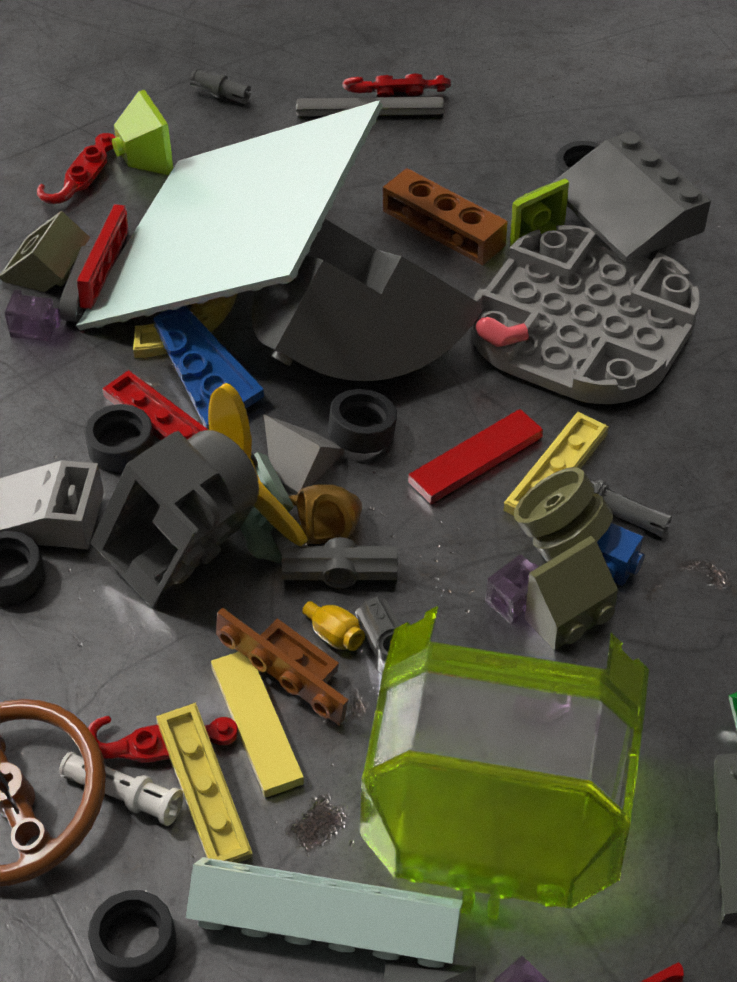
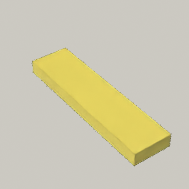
M577 412L504 502L503 511L514 516V510L522 497L537 483L551 474L571 467H579L581 469L608 435L609 426Z
M240 652L211 660L212 670L232 719L237 724L239 736L264 797L266 798L303 785V774L258 670Z
M196 703L156 716L157 724L206 858L235 863L253 858L251 847Z

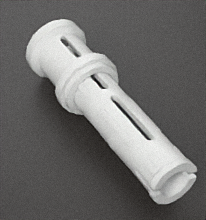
M68 752L61 761L59 767L60 776L85 785L86 773L83 757L76 755L74 752ZM105 766V794L124 801L125 806L133 813L142 811L157 817L159 822L165 826H169L175 821L183 804L184 795L181 789L172 788L169 790L154 784L152 779L146 775L133 778Z

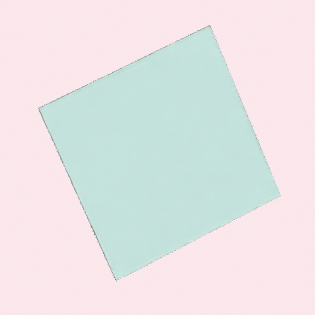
M380 100L179 160L113 265L94 307L86 309L76 326L79 330L93 327L100 328L109 323L125 322L131 318L143 315L151 316L156 312L168 309L176 310L185 305L202 304L208 300L223 296L227 298L236 293L249 290L257 291L265 286L291 282L297 276L305 256L309 253L317 233L322 228L326 215L332 208L340 188L344 185L351 167L355 164L359 151L365 144L372 126L376 123V118L383 107Z

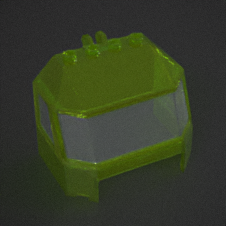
M437 605L426 611L423 619L412 625L406 622L394 629L383 670L362 775L360 836L394 877L407 879L413 883H429L463 891L461 913L471 914L476 897L474 892L491 894L488 898L487 912L488 918L498 919L501 898H513L540 903L547 907L558 906L571 909L620 881L631 825L649 668L638 658L632 660L622 650L623 643L612 632L609 641L606 669L431 642L438 615Z

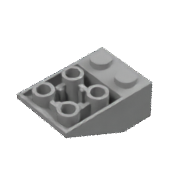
M61 460L0 478V532H22L31 537L37 545L88 549L104 493L98 463Z

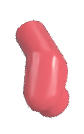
M483 317L476 323L478 335L495 347L522 342L529 338L528 329L524 323L507 327L491 317Z

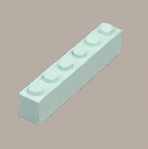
M202 857L193 864L186 918L198 920V926L205 929L221 930L224 929V925L240 927L242 934L251 937H266L269 932L285 935L284 940L293 944L308 945L311 944V940L328 942L330 949L339 952H354L355 947L373 950L372 955L377 958L397 960L400 955L416 957L417 963L420 965L440 968L444 966V962L453 963L463 900Z

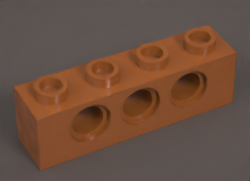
M408 168L383 186V212L482 266L506 246L507 220Z

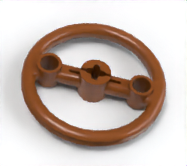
M19 699L0 702V723L22 719L38 720L63 730L74 740L83 757L86 773L85 788L74 818L57 838L53 839L44 825L37 819L32 809L35 800L34 788L20 769L8 761L5 755L6 744L0 735V773L8 782L10 788L9 790L7 789L0 777V815L8 819L12 828V844L20 854L17 862L0 865V886H11L29 881L50 871L64 861L82 843L92 829L100 812L105 794L106 772L104 759L94 736L87 726L73 713L58 705L42 700ZM7 791H9V793H10L11 797L13 798V800L15 801V803H16L18 809L15 807V805H14V804L11 802V800L8 798V793H7ZM39 835L37 841L26 846L32 837Z

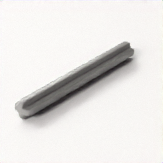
M442 97L299 98L296 101V113L299 117L329 116L380 100L383 107L378 116L442 115L444 112V100Z

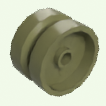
M572 467L557 471L532 487L517 504L514 510V520L526 535L533 537V545L548 562L590 536L598 541L608 530L613 520V511L602 496L594 493V485L585 472L579 467Z

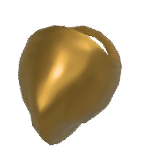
M317 484L300 489L297 495L289 496L293 506L297 507L302 530L308 539L307 545L325 544L328 540L338 537L348 538L353 533L362 512V502L355 494L336 485Z

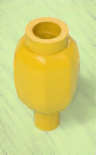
M312 601L304 605L302 613L312 620L313 630L327 644L339 650L348 649L350 651H355L362 645L365 633L360 629V623L356 616L336 605L320 607Z

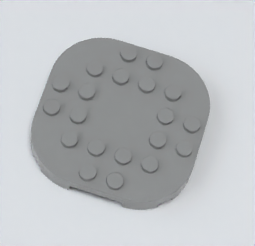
M558 225L556 226V231H547L541 234L539 229L519 238L510 247L508 260L485 290L479 288L475 294L474 300L485 307L471 326V335L479 353L489 363L504 372L579 401L595 404L623 403L649 393L665 377L694 329L699 306L698 286L694 287L690 282L688 270L674 259L658 252L653 260L640 256L625 262L607 244L597 241V234L590 228ZM483 317L494 318L507 327L524 323L528 329L529 338L522 342L495 347L478 335L476 323Z

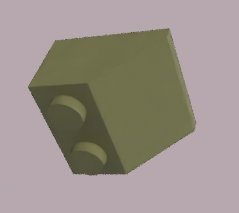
M60 211L26 237L0 274V279L6 283L43 292L54 285L61 287L68 280L71 274L69 269L72 265L74 266L81 247L85 246L91 237L63 211Z
M592 536L529 573L525 620L553 650L566 643L572 644L576 642L586 630L596 624L602 625L606 623L615 613L618 589L597 541Z

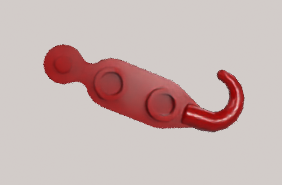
M417 73L408 74L405 76V79H393L391 75H380L376 77V81L373 83L372 81H363V77H350L342 83L343 88L348 92H376L377 97L382 98L394 96L395 92H406L408 96H419L424 94V89H437V92H444L447 88L451 87V79L445 78L444 75H438L435 79L427 80L423 79L422 74Z
M99 134L95 138V145H90L83 149L66 171L64 187L60 192L47 194L44 192L45 185L40 184L37 188L39 199L48 204H61L68 201L75 192L88 188L106 165V152L114 149L112 145V139L116 138L114 134Z
M110 716L98 718L88 727L99 745L103 759L123 758L141 763L170 759L158 724L136 729L128 736L111 743H102L97 739L98 730L111 722ZM219 717L209 725H204L210 742L218 745L231 744L238 736L236 722L228 717Z

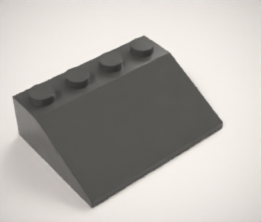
M633 131L606 139L553 181L556 182L562 179L569 181L567 207L625 262L705 231L711 200Z

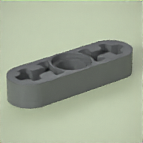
M91 246L81 247L62 293L59 306L62 321L79 322L86 308H80L77 279L93 248Z

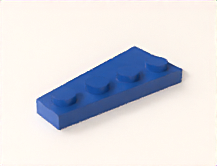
M186 306L176 310H165L153 318L154 327L204 427L208 430L210 396L221 385L228 383L233 386L241 396L245 409L264 397V389Z

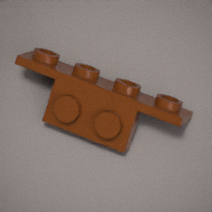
M224 608L217 612L216 635L226 647L236 649L247 657L257 670L261 672L266 671L273 676L288 693L300 696L312 706L319 716L329 718L339 726L345 720L348 699L326 684L338 672L339 662L278 618L259 635Z

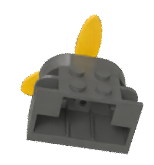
M228 383L215 389L210 396L208 409L209 430L200 431L189 439H186L179 431L173 432L126 464L91 540V544L151 608L159 603L166 589L174 583L177 585L183 583L199 564L203 563L206 565L212 561L221 551L218 545L242 527L253 507L297 546H302L308 541L307 536L296 520L261 483L256 472L258 461L252 453V436L247 412L241 396Z

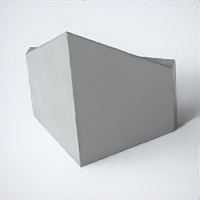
M264 415L269 460L283 487L294 495H297L300 489L312 486L344 454L343 448L315 432Z

